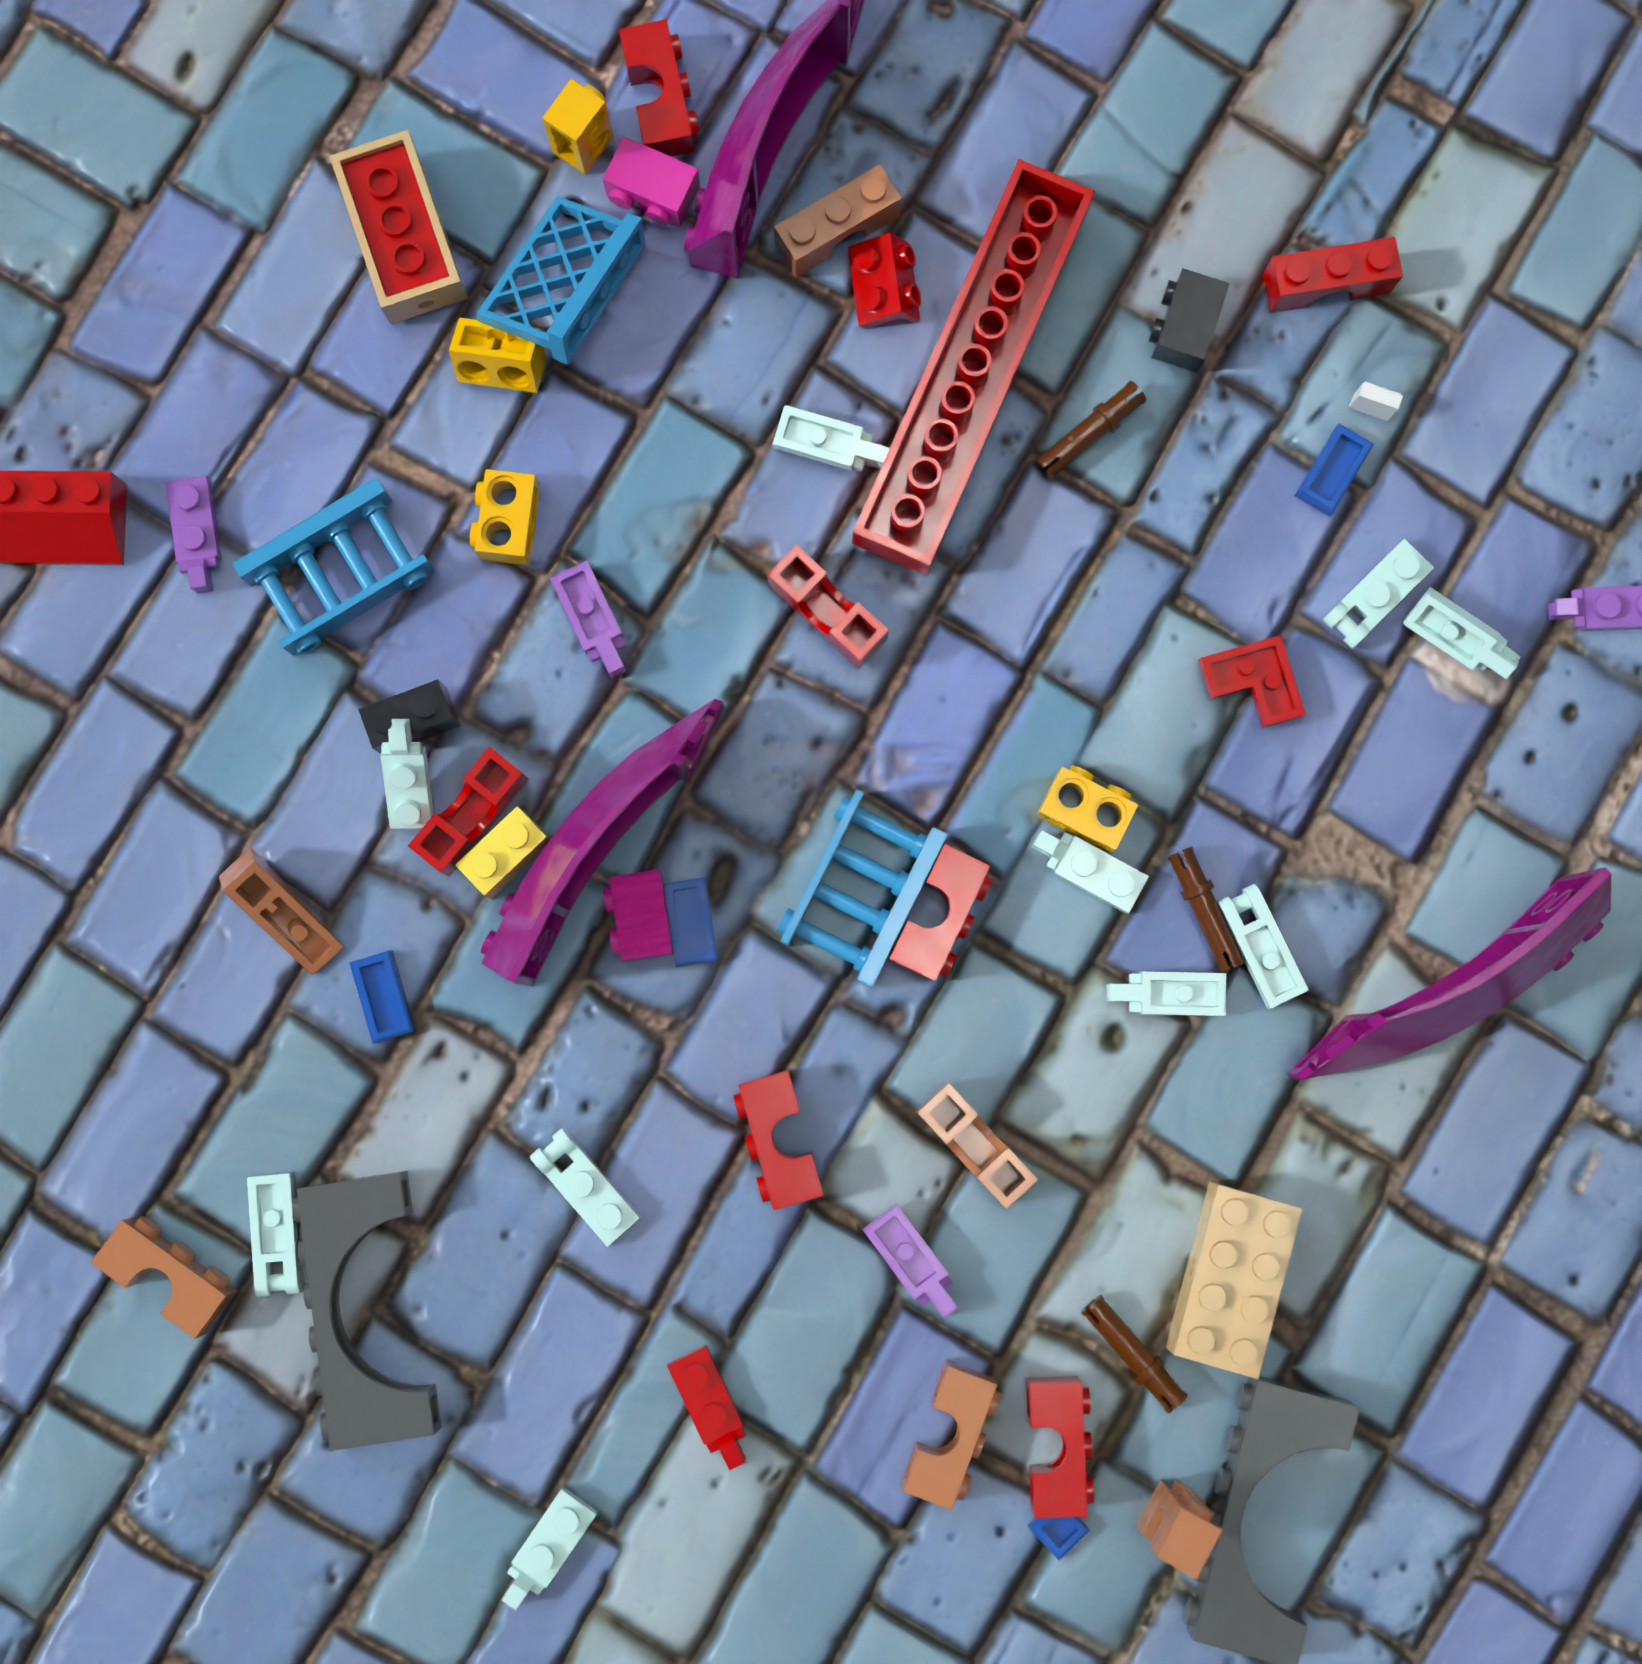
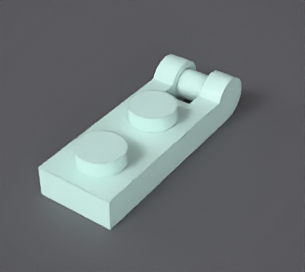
M1403 539L1322 620L1330 628L1335 626L1345 636L1343 641L1353 649L1434 567L1409 542ZM1351 608L1363 619L1358 625L1347 615Z
M1255 884L1242 889V894L1230 899L1227 896L1216 901L1267 1009L1309 991L1259 888ZM1250 909L1256 920L1244 925L1239 914Z
M561 1128L552 1136L554 1141L543 1150L538 1148L530 1155V1159L608 1247L641 1216L564 1128ZM566 1153L573 1160V1163L562 1172L555 1162Z
M294 1172L247 1177L256 1296H272L274 1291L285 1290L287 1294L302 1293L304 1281L298 1257V1224L294 1220L292 1201L296 1197ZM283 1261L284 1273L272 1274L270 1262Z

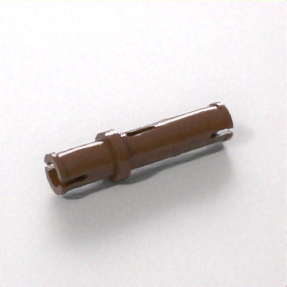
M1129 381L1126 386L1105 403L1101 402L1096 405L1091 415L1044 454L1035 459L1037 467L1041 469L1052 460H1055L1051 466L1042 472L1049 480H1053L1059 472L1108 432L1114 433L1118 430L1120 422L1147 401L1143 391L1127 401V398L1140 388L1133 381Z
M1191 846L1181 851L1187 867H1185L1179 852L1168 856L1167 859L1171 862L1182 886L1183 892H1181L1184 901L1188 900L1217 962L1218 969L1222 973L1230 970L1231 967L1225 952H1227L1234 968L1243 964L1245 960L1240 954L1211 891L1214 888L1212 880H1206L1193 852L1194 849Z
M1102 1295L1097 1296L1096 1300L1093 1299L1083 1308L1081 1314L1091 1322L1134 1372L1133 1379L1137 1384H1144L1167 1413L1172 1412L1173 1408H1178L1186 1400L1188 1394L1178 1386L1162 1367L1164 1364L1159 1356L1153 1357L1131 1329L1104 1300Z

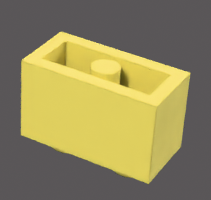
M517 806L455 866L484 896L493 899L540 854L550 838Z

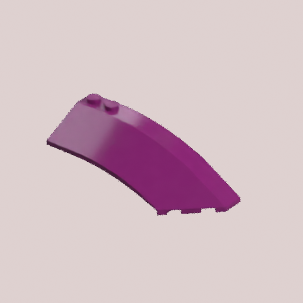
M826 0L789 35L761 72L743 100L724 137L706 189L700 187L698 190L694 211L699 213L695 227H688L684 241V251L689 253L691 267L738 279L758 204L772 168L790 132L813 96L839 63L847 65L865 0Z
M716 698L633 751L578 804L542 849L520 884L516 894L510 892L507 895L499 912V915L504 918L497 932L491 930L482 945L480 953L484 954L485 957L481 964L515 984L534 986L569 912L594 872L637 820L679 780L682 779L689 783L725 709L722 701Z
M1604 867L1559 877L1498 938L1469 961L1432 985L1393 1005L1371 1014L1346 1015L1287 1074L1294 1080H1305L1401 1058L1438 1043L1483 1020L1517 998L1551 969L1558 971L1574 957V953L1571 950L1581 940L1587 942L1604 927L1601 920L1611 911L1612 873Z

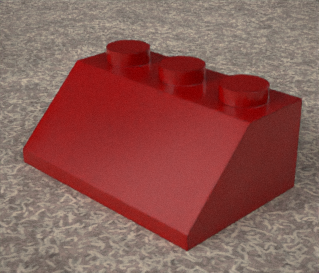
M0 471V564L124 565L127 484L112 472Z

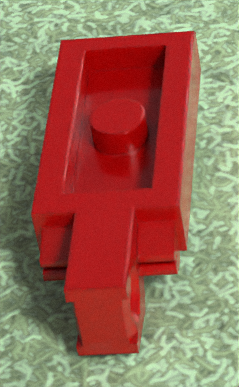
M704 1345L668 1363V1370L703 1444L707 1445L710 1453L720 1450L729 1471L746 1463V1456L738 1442L739 1439L746 1436L742 1427L744 1422L708 1346Z

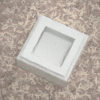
M1363 382L1353 394L1349 408L1388 421L1399 409L1403 395L1369 382Z

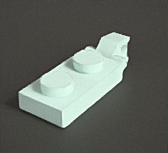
M787 405L784 406L773 441L774 449L850 471L853 469L861 472L864 465L881 469L890 449L889 447L871 443L873 435L864 432L863 427Z
M1431 587L1417 602L1403 622L1406 627L1472 671L1475 667L1483 671L1489 667L1507 679L1517 668L1520 656L1506 646L1508 641L1499 632Z
M392 719L391 729H388L389 742H382L380 754L390 829L423 828L434 814L426 747H422L421 742H412L409 719Z
M1041 831L1032 845L1033 849L1050 857L1046 866L1054 871L1053 874L1126 914L1132 909L1149 877L1077 836L1073 837L1067 833H1064L1059 840Z
M1142 971L1139 974H1129V984H1106V1001L1129 1002V1012H1139V1014L1226 1016V973Z
M562 1487L512 1560V1566L507 1571V1574L515 1580L505 1593L502 1601L516 1610L529 1590L539 1596L544 1587H548L598 1511L565 1487Z

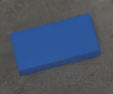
M1338 423L1294 496L1324 514L1331 516L1374 443Z
M701 877L663 883L676 967L718 961L706 878Z
M388 950L349 962L372 1043L376 1044L415 1032L416 1029L393 951Z

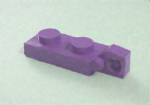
M207 476L165 482L175 557L179 571L181 573H188L190 589L196 591L197 594L212 592L214 589L211 569L219 567V560L222 559L211 480Z
M588 561L551 577L550 580L581 646L586 655H589L592 663L602 658L611 678L626 672L617 652L626 647L622 639L624 636Z
M1642 585L1583 587L1582 589L1571 591V598L1555 599V602L1548 604L1549 620H1573V627L1580 628L1581 631L1641 630Z
M897 1203L862 1229L914 1300L917 1299L922 1306L931 1300L944 1319L958 1309L956 1303L945 1290L953 1283L948 1276V1271Z

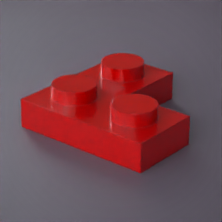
M1281 635L1201 657L1198 660L1210 700L1250 689L1262 728L1306 715Z

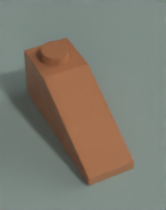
M251 847L219 875L222 891L312 976L344 948L339 939L282 877Z

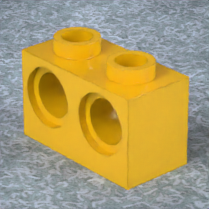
M571 78L544 114L542 120L552 153L586 175L612 140L613 132L605 102L606 99L603 94L592 85L585 84L583 87Z
M459 318L449 348L457 382L533 393L538 392L547 361L543 346L478 322V320Z
M485 469L484 482L478 481L475 492V504L480 507L479 520L472 523L470 530V546L475 547V552L481 560L530 566L541 486L534 474ZM512 489L516 491V497L510 504L500 505L497 503V497L503 490ZM506 529L511 531L510 540L506 544L501 546L491 544L492 536L498 530Z
M1071 765L1070 769L1062 766L1057 772L1036 817L1111 854L1117 849L1138 804L1130 801L1132 795L1126 790L1109 784L1106 789L1092 782L1094 776L1088 771ZM1072 787L1079 793L1080 803L1077 807L1069 808L1061 803L1059 799L1061 788ZM1100 806H1110L1116 811L1118 819L1115 826L1106 827L1098 821L1097 810Z

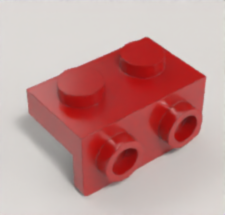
M889 232L849 246L848 253L858 326L869 329L900 318L910 322L920 320L919 306L921 305V294L915 284L913 270L916 264V257L909 242Z

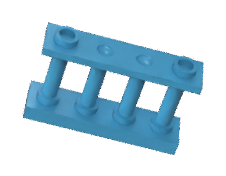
M377 477L232 563L240 578L250 586L255 584L263 585L291 634L279 640L282 648L291 655L297 653L304 655L313 651L321 644L320 639L401 590L405 588L413 590L421 586L429 579L428 574L435 571L424 554L414 560L412 559L384 513L387 509L386 506L392 503L393 500ZM363 519L372 523L399 568L379 581L374 577L349 535L350 527ZM327 541L336 544L363 589L342 603L313 556L315 553L314 549ZM291 562L299 564L327 610L326 613L307 624L304 623L277 578L279 575L278 570Z
M856 789L852 798L846 795L843 797L834 815V818L839 820L840 823L796 911L787 909L777 931L784 934L781 943L788 947L794 935L854 964L853 969L860 972L856 981L872 988L948 834L932 827L928 836L922 833L917 836L860 808L859 805L863 799L864 792ZM853 822L911 851L909 855L916 858V861L910 873L908 874L901 870L899 874L840 845L850 823ZM832 859L891 888L890 893L898 896L891 911L884 908L882 911H879L822 883L821 881ZM813 897L873 926L872 931L879 934L873 948L870 949L864 946L863 949H860L802 920Z

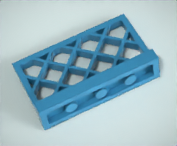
M557 196L477 311L478 322L551 349L554 360L568 365L645 248L642 218L627 212L621 220ZM561 213L573 216L579 222L558 229L555 226V222ZM602 228L613 231L610 238L592 242L589 232ZM581 234L584 235L587 244L564 250L561 240ZM556 242L559 252L536 258L535 251L539 246ZM592 256L594 262L590 267L572 271L569 261ZM564 263L567 274L544 279L541 269ZM536 271L539 282L516 288L515 280L518 276ZM572 285L574 292L570 297L552 301L549 291ZM544 293L547 304L524 310L521 299ZM516 301L519 312L505 316L494 313L498 305ZM548 315L553 317L554 321L547 332L530 327L529 321Z

